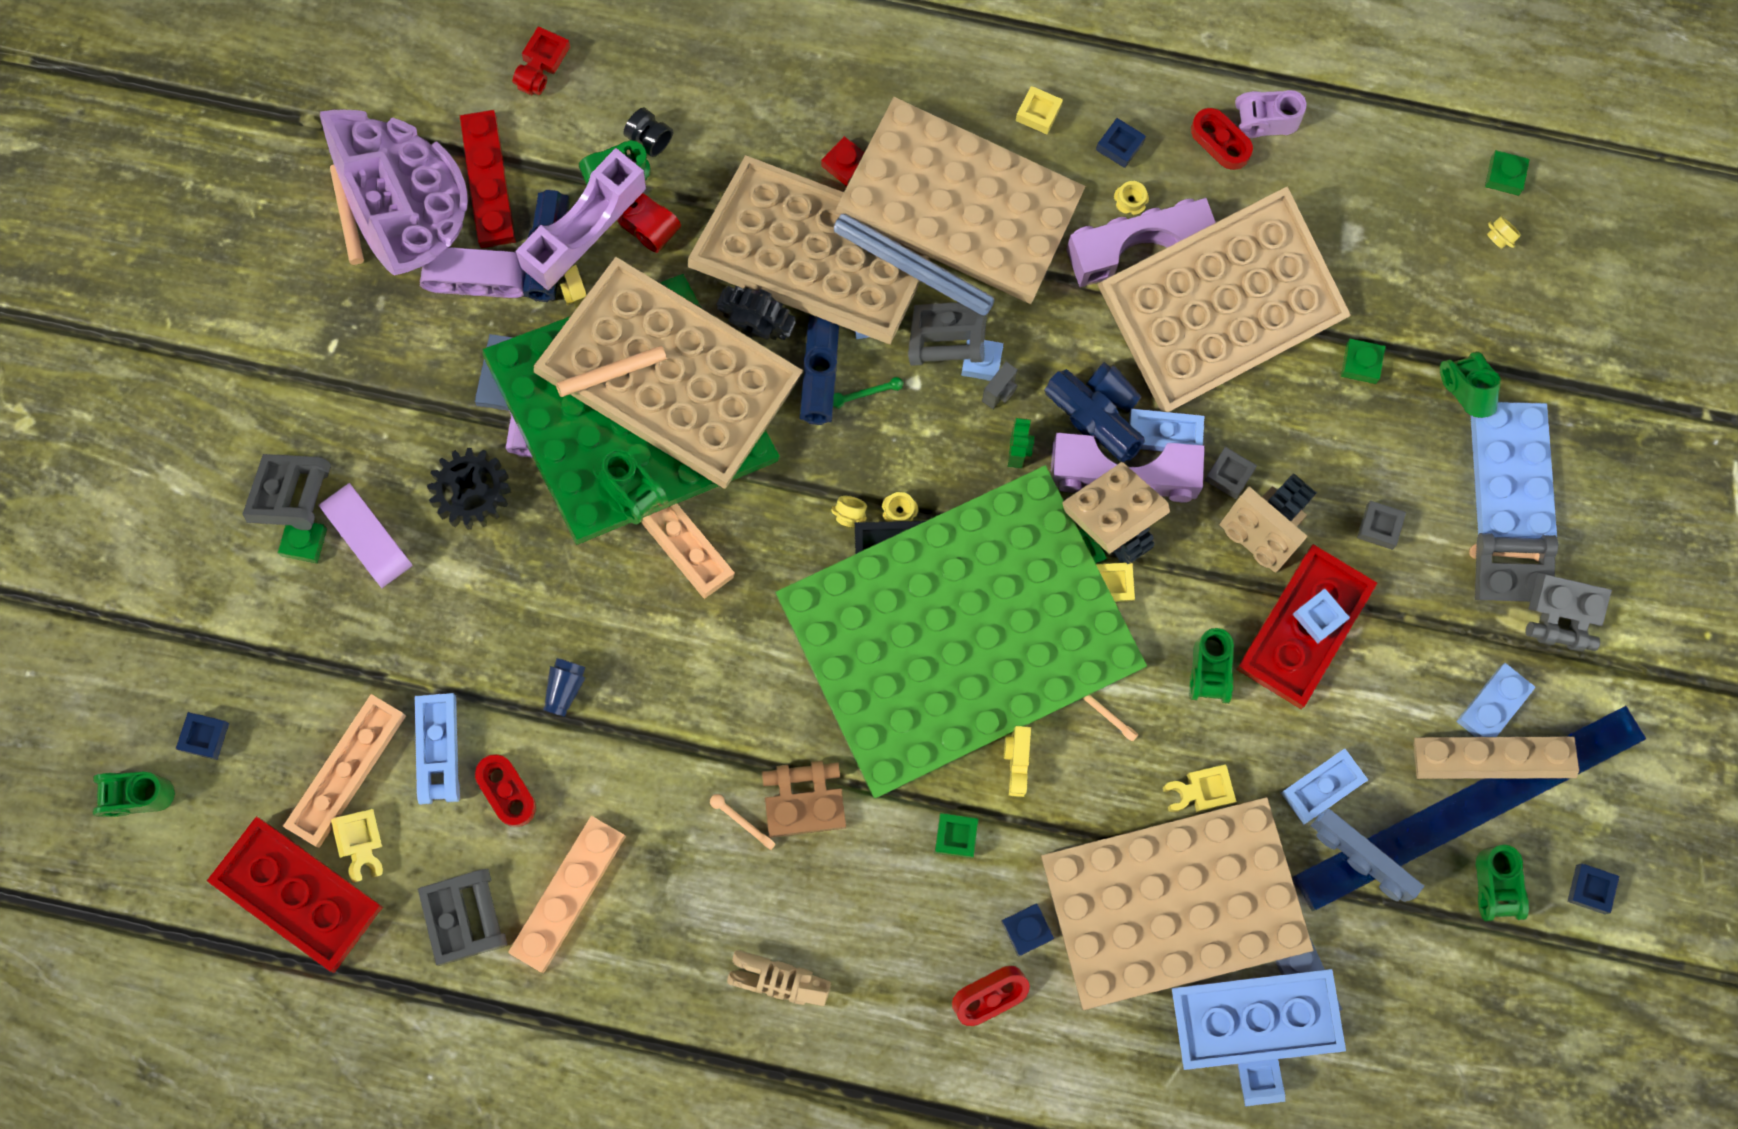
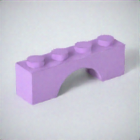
M615 148L591 173L586 189L570 211L551 225H540L516 250L521 269L549 291L646 190L644 170Z
M1207 198L1196 201L1194 199H1185L1171 208L1163 210L1152 208L1143 212L1141 216L1130 219L1119 217L1111 220L1107 225L1097 228L1092 226L1082 227L1070 235L1066 250L1079 287L1102 282L1115 275L1120 255L1131 246L1140 243H1155L1168 248L1216 222Z
M1056 433L1052 445L1051 477L1060 491L1068 493L1078 492L1117 465L1102 454L1094 436ZM1167 443L1163 452L1153 462L1141 467L1129 468L1160 496H1167L1174 502H1189L1192 499H1196L1203 488L1204 446Z

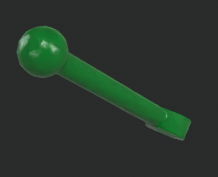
M893 377L888 383L850 394L834 393L833 408L840 409L844 406L845 402L893 389L899 391L903 388L904 382L900 377Z

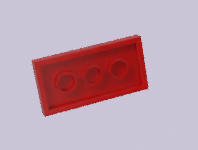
M1312 544L1236 670L1299 709H1303L1378 583ZM1326 589L1350 618L1317 644L1293 614L1318 593Z
M257 816L207 879V882L333 973H335L383 908L374 899Z

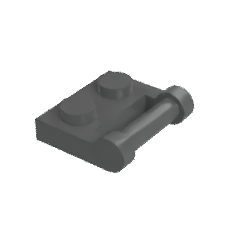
M959 302L914 305L908 350L910 365H923L925 361L970 359L971 363L983 362L987 315L982 316ZM970 340L969 345L924 347V342Z
M263 454L243 511L246 522L292 525L299 530L311 529L315 519V515L312 512L323 479L327 478L330 472L331 464L329 461L321 457ZM300 474H308L298 508L289 507Z
M1479 533L1476 542L1475 600L1530 602L1537 574L1555 576V557L1558 552L1557 537L1555 535H1542L1541 538L1494 537L1492 533ZM1493 552L1539 553V564L1492 563Z
M489 869L474 871L418 888L437 966L508 946L505 933L501 934L488 884L492 881ZM473 887L485 934V938L474 941L462 893L463 889Z

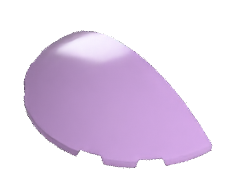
M320 111V118L330 154L348 204L364 238L382 265L393 275L406 273L433 261L447 247H450L463 227L468 202L464 178L450 154L437 141L431 145L417 135V130L414 126L395 118H390V121L383 122L369 119L365 111Z

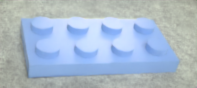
M1498 402L1497 411L1494 415L1485 418L1471 416L1478 534L1492 533L1494 537L1541 538L1542 535H1555L1557 537L1547 403Z
M1332 969L1172 988L1184 1070L1346 1051Z

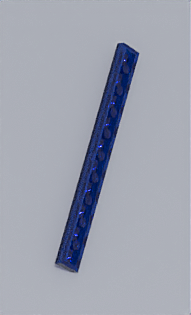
M1627 706L1565 736L1574 737L1579 766L1578 774L1646 740ZM1484 778L1367 838V840L1401 867L1570 778ZM1343 852L1293 876L1312 912L1372 882L1375 878L1369 873L1368 875H1363L1356 871L1348 863L1349 857Z

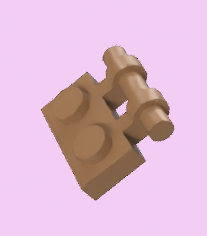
M823 760L811 762L812 766L789 768L788 765L777 766V770L762 771L763 786L779 785L780 796L765 797L769 838L846 829L842 788L826 790L825 779L840 778L838 762L823 764ZM814 782L815 792L792 794L791 783Z

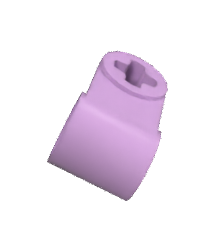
M1295 90L1276 92L1252 91L1241 94L1235 100L1236 108L1240 110L1241 124L1238 128L1249 138L1292 134L1299 128L1307 104L1305 97ZM1282 110H1288L1294 115H1286Z

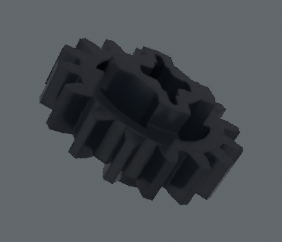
M727 286L726 289H723L716 304L718 305V311L723 312V316L728 318L730 323L736 325L741 330V333L750 337L757 336L766 340L769 338L785 340L786 337L789 338L796 323L794 321L795 316L789 314L790 310L783 308V304L776 301L771 296V293L762 289L759 291L747 287L742 289L739 286H735L734 289Z
M467 448L465 456L462 457L454 450L452 451V461L448 462L441 458L439 462L443 469L441 471L431 470L430 472L436 483L427 484L429 492L434 494L429 501L433 508H439L437 510L439 517L442 520L449 517L450 524L455 528L459 525L460 521H463L467 530H471L473 521L477 520L482 527L487 526L485 517L490 515L495 519L499 518V514L496 511L497 506H508L502 494L511 493L509 484L504 483L509 479V476L505 469L499 470L502 465L497 458L489 461V455L485 450H482L478 457L475 456L472 448ZM487 472L492 476L493 489L485 484ZM475 484L476 488L474 490L467 489L465 493L463 492L465 487L471 488ZM446 489L454 493L451 498L452 505L447 502Z

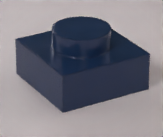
M1116 118L1098 142L1096 150L1123 168H1126L1143 145L1146 136Z
M188 712L176 750L218 760L229 723L224 720Z
M1583 863L1578 864L1575 867L1567 902L1604 915L1610 914L1620 876Z
M1037 903L1001 920L1018 957L1054 940Z

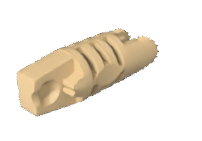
M741 950L734 951L732 959L734 965L754 973L744 972L743 970L731 971L727 979L729 985L760 994L763 992L767 996L781 1000L787 999L795 1004L804 1005L805 1003L825 1006L831 987L830 981L812 975L813 972L804 968H795L793 965L779 961L773 962L771 961L772 959Z

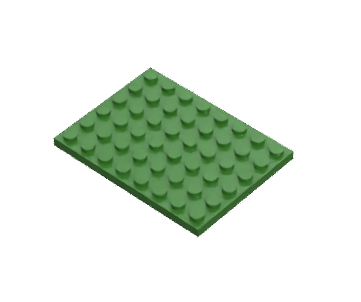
M1046 465L775 592L874 799L1012 733L1015 726L1024 727L1147 667L1074 520L1065 513L1062 504L1064 500Z

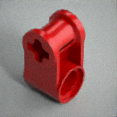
M644 193L617 219V223L621 228L628 231L646 248L655 253H658L681 228L680 221L671 211L657 204Z

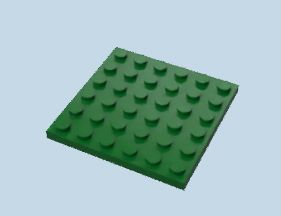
M684 274L660 282L663 286L701 308ZM569 316L484 348L482 353L575 544L579 545L632 523L599 482L603 457L611 450L623 449L632 454L648 475L659 483L667 496V503L663 506H655L643 515V518L714 489L719 485L572 395L560 397L554 384L534 373V365L571 317ZM766 429L731 481L778 462L780 456ZM618 466L608 469L616 477L627 475L626 471Z

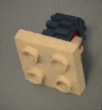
M1123 462L1062 502L1065 513L1109 554L1111 553L1115 558L1118 557L1121 563H1127V565L1153 548L1155 543L1152 541L1154 539L1153 535L1148 532L1150 530L1149 526L1170 512L1168 502Z
M1294 473L1278 490L1272 486L1262 497L1251 487H1248L1219 525L1225 530V533L1231 540L1241 543L1247 548L1260 565L1270 568L1276 573L1308 537L1297 526L1307 516L1302 510L1317 492Z

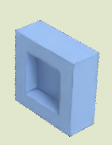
M984 340V361L971 363L970 359H964L961 376L991 381L999 371L1004 343Z
M1326 589L1318 593L1293 614L1317 644L1350 618Z
M1278 1059L1238 1064L1245 1106L1285 1102V1092Z

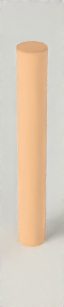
M333 164L330 166L349 262L352 265L361 264L364 262L356 220Z
M658 346L556 383V387L560 397H564L666 360V354L663 347Z

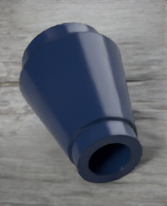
M1103 362L1086 383L1092 389V392H1101L1114 406L1123 409L1127 413L1134 408L1142 397L1114 364L1109 366L1106 362Z
M556 658L554 667L550 666L543 710L565 717L567 710H569L586 679L583 676L586 667Z

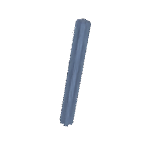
M841 214L836 220L834 232L982 316H986L991 310L994 298L988 293L847 214Z

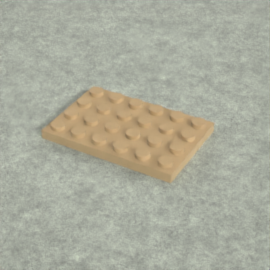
M893 97L844 191L835 213L838 215L847 214L902 245L1026 303L1032 304L1086 186Z
M746 155L688 258L689 268L741 288L747 287L758 291L760 289L771 293V296L780 303L890 345L920 284V280L834 232V224L840 216L835 212L844 192ZM902 245V246L908 248L909 250L915 252L916 254H918V255L924 257L925 259H927V260H929V261L931 260L930 257H928V256H926V255H924V254H922V253H920V252H917V251H915V250H913V249H911V248H909V247H907V246H905V245Z
M1288 186L1097 284L1161 412H1170L1351 316Z
M615 257L534 365V373L556 386V383L662 346L666 354V360L570 395L726 489L801 378L803 370Z
M1267 797L1041 855L1082 1011L1314 951Z

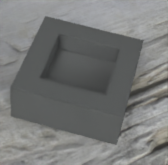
M1005 362L985 387L982 402L993 410L1001 400L1006 403L1018 387L1015 383L1018 369Z
M1225 447L1204 481L1232 498L1237 499L1257 465Z
M1370 500L1366 505L1357 538L1393 550L1397 546L1406 512Z

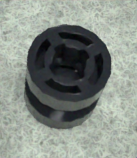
M643 107L638 109L629 118L623 133L629 140L642 144L649 156L656 157L670 143L673 129L664 122H657L655 115Z

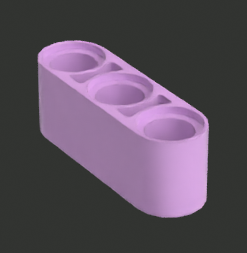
M447 247L436 259L422 266L420 286L434 293L519 298L524 295L523 287L526 272L521 269L516 252Z
M350 483L319 504L321 510L381 588L413 566Z

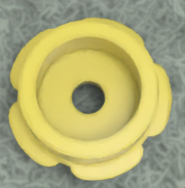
M1128 181L1117 188L1114 200L1117 201V209L1123 214L1132 213L1133 215H1138L1145 210V204L1149 202V195L1143 184L1137 181ZM1133 197L1134 201L1130 202L1128 198Z
M1500 216L1494 223L1491 221L1488 223L1491 230L1487 235L1501 249L1506 245L1511 248L1515 247L1514 242L1521 234L1506 218Z
M896 492L889 495L882 503V509L884 510L882 516L886 522L913 521V517H916L918 514L917 503L905 492ZM898 507L903 508V512L898 513L896 509Z
M840 496L837 505L832 506L831 511L837 516L836 521L841 525L854 527V523L867 520L865 514L867 505L858 498Z

